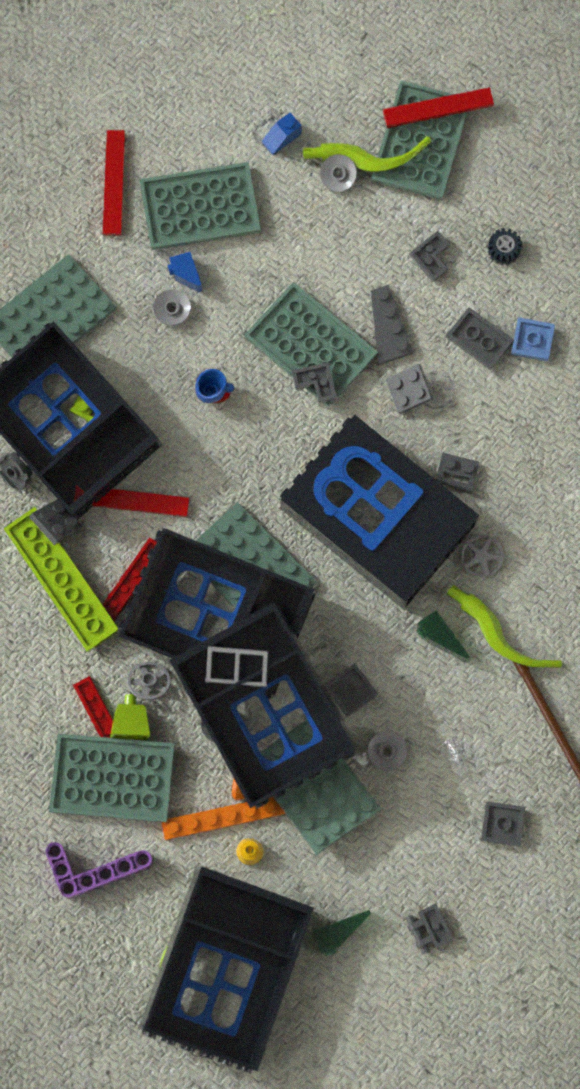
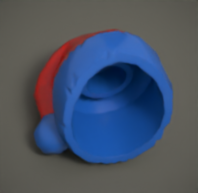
M217 369L203 371L196 379L195 393L199 400L204 403L224 402L230 398L231 392L235 389L234 385L227 383L225 375Z

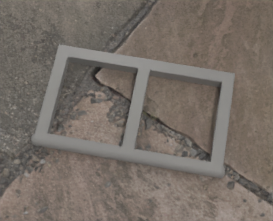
M208 646L205 681L235 684L240 681V654L263 655L262 682L247 681L241 685L267 687L268 651ZM212 651L236 653L234 680L211 678Z

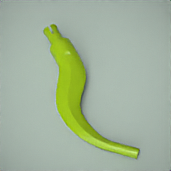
M427 136L410 152L392 158L375 157L364 149L352 144L321 143V147L303 148L304 160L322 158V161H325L332 155L340 154L349 157L359 169L371 172L385 171L410 161L432 141Z
M454 584L449 589L447 595L461 604L460 609L477 620L485 639L500 655L513 662L530 667H562L561 660H536L513 649L505 640L499 620L479 598L472 593L470 595L464 593Z

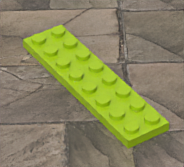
M33 507L6 526L4 530L85 650L89 653L116 634L118 627L61 543L53 545L29 518L33 512L37 511V508Z

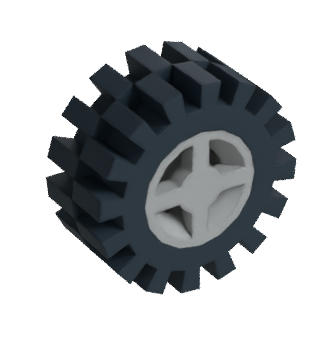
M502 228L501 231L499 229L496 230V233L491 235L488 243V254H491L492 260L496 259V263L502 262L501 265H505V262L507 264H511V261L515 262L520 256L522 249L521 237L516 236L517 232L514 231L512 233V229L509 228L508 231H505V228Z

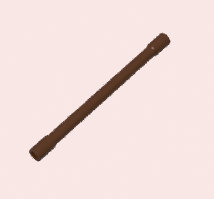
M513 662L580 784V762L531 675L529 667Z

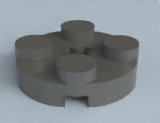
M16 452L6 453L0 457V476L4 482L11 488L18 487V490L26 487L30 483V477L33 475L31 468L26 466Z

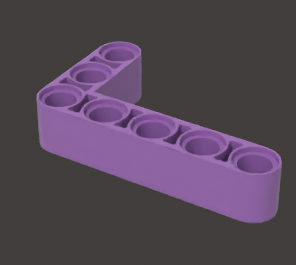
M51 842L46 847V855L59 891L67 899L78 897L145 871L153 864V858L150 853L141 850L74 876L64 847L58 842ZM54 847H59L61 850L57 857H52L50 853ZM140 856H148L149 862L146 865H140L138 863ZM127 862L130 864L129 871L121 872L120 865ZM64 865L67 867V873L60 876L57 870L60 866ZM108 869L112 875L109 879L104 880L101 878V873ZM86 877L93 879V883L89 887H84L82 883ZM67 884H73L74 891L71 894H65L64 887Z

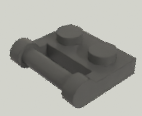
M442 453L436 480L444 486L464 490L466 493L471 494L479 461ZM443 474H447L469 480V482L467 484L443 478L442 476Z

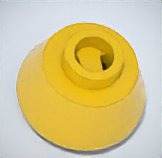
M246 838L237 846V857L243 864L254 865L262 859L263 847L258 840Z

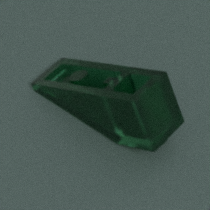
M437 610L417 623L416 627L418 629L416 632L422 640L425 638L431 645L465 663L469 661V654Z
M368 910L313 930L320 954L325 953L327 957L337 953L336 949L340 948L370 916V911Z

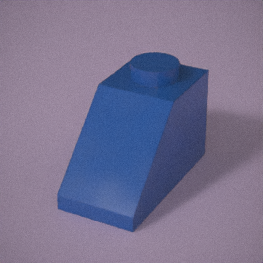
M289 112L274 124L263 138L262 143L272 155H275L302 134V125Z
M191 251L170 257V264L167 265L170 276L174 275L175 281L197 292H201L202 285Z

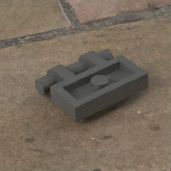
M436 903L418 912L421 920L415 921L413 915L405 918L408 923L409 932L412 931L416 940L415 944L417 948H420L422 954L430 952L427 946L430 942L433 943L436 949L454 940ZM423 925L429 935L423 938L419 929Z

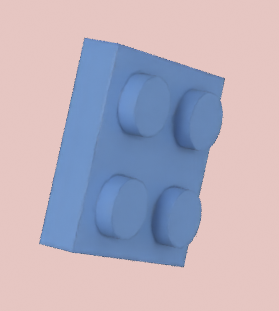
M518 317L511 355L548 362L555 324Z

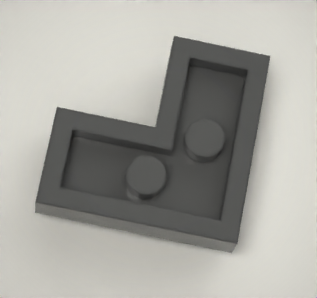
M437 231L411 251L409 256L434 282L448 271V268L437 256L445 251L450 244Z
M328 362L292 370L296 390L314 386L318 404L337 400Z

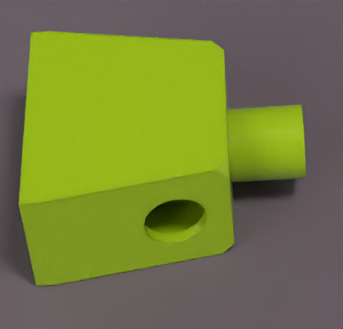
M126 694L125 704H118L116 707L110 738L147 741L150 731L145 705H136V696L133 694Z

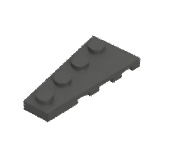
M389 285L371 290L378 366L412 355L414 351Z

